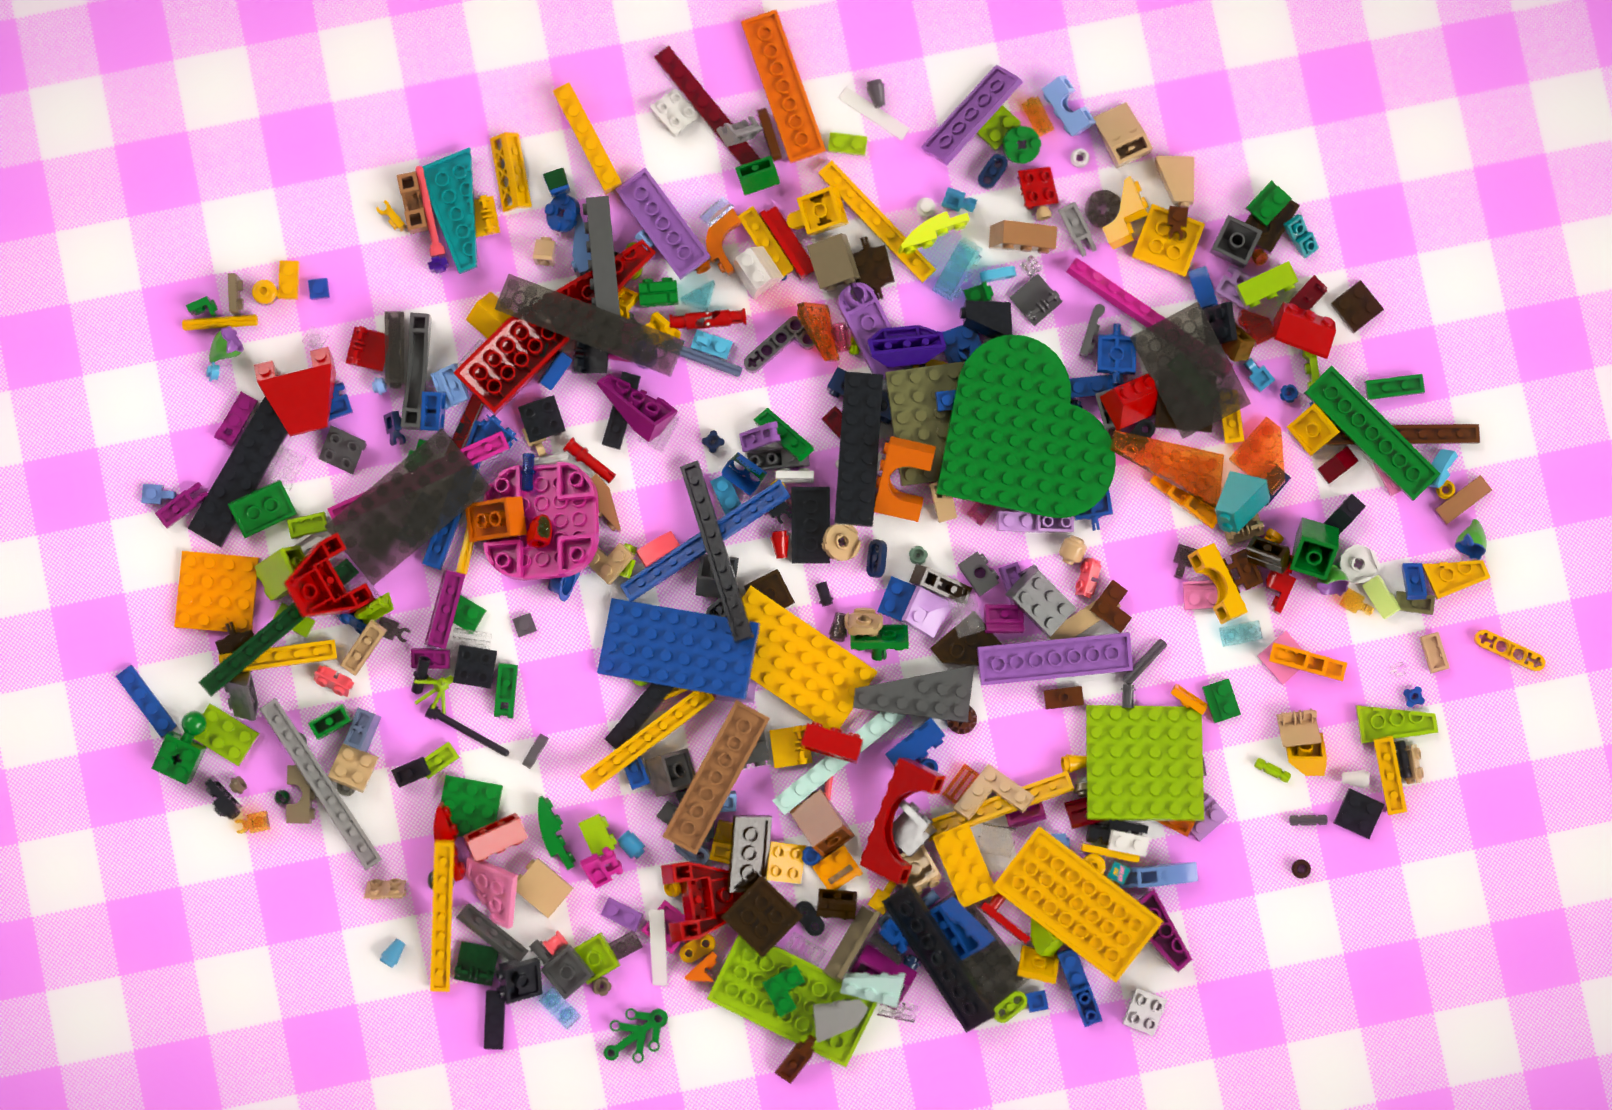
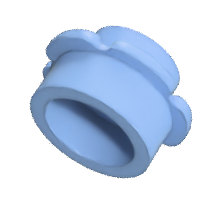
M375 377V381L372 382L373 390L375 393L382 395L384 392H387L385 380L383 377Z

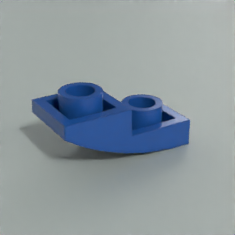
M1203 266L1188 271L1199 310L1218 305L1207 267Z

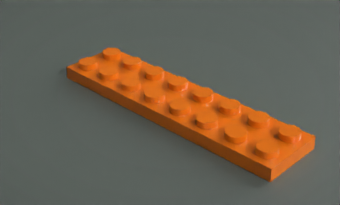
M777 9L741 21L790 164L826 152Z

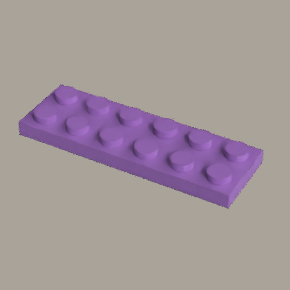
M996 64L921 146L923 151L947 166L1023 81L1020 77Z
M646 167L615 189L680 280L711 258Z

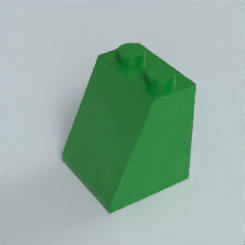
M1302 517L1296 532L1289 569L1327 580L1339 549V528Z

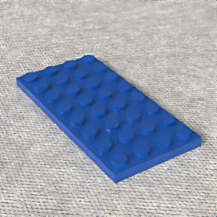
M612 598L597 674L746 700L760 623L750 622L754 638L736 644L726 617Z

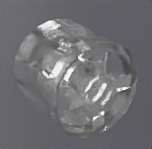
M1032 255L1028 257L1026 262L1019 264L1021 270L1029 279H1032L1036 272L1043 270L1040 263Z

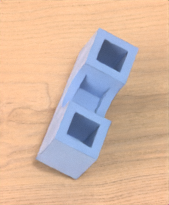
M1066 75L1057 77L1042 88L1045 100L1052 104L1054 114L1062 120L1064 129L1069 135L1077 136L1096 123L1086 107L1079 108L1076 111H1072L1067 103L1068 97L1076 90Z

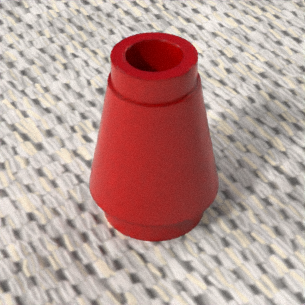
M787 530L771 532L772 536L770 539L776 559L787 558L789 542Z

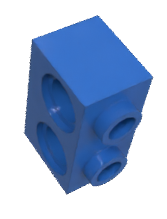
M422 391L420 430L444 431L446 392Z

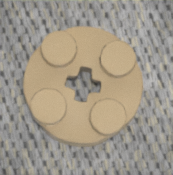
M833 524L824 534L822 549L833 560L847 561L852 559L860 550L861 541L857 535L859 533L854 526ZM842 537L844 538L843 542L845 543V546L839 545L838 540Z
M856 608L854 613L849 614L848 612L845 615V628L848 630V634L852 636H877L879 630L883 627L882 614H876V610L872 608Z

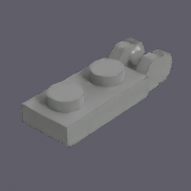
M1076 202L1058 209V213L1074 245L1076 244L1082 257L1086 256V251L1081 244V241L1085 239L1092 252L1096 251L1097 248L1091 237L1092 234Z

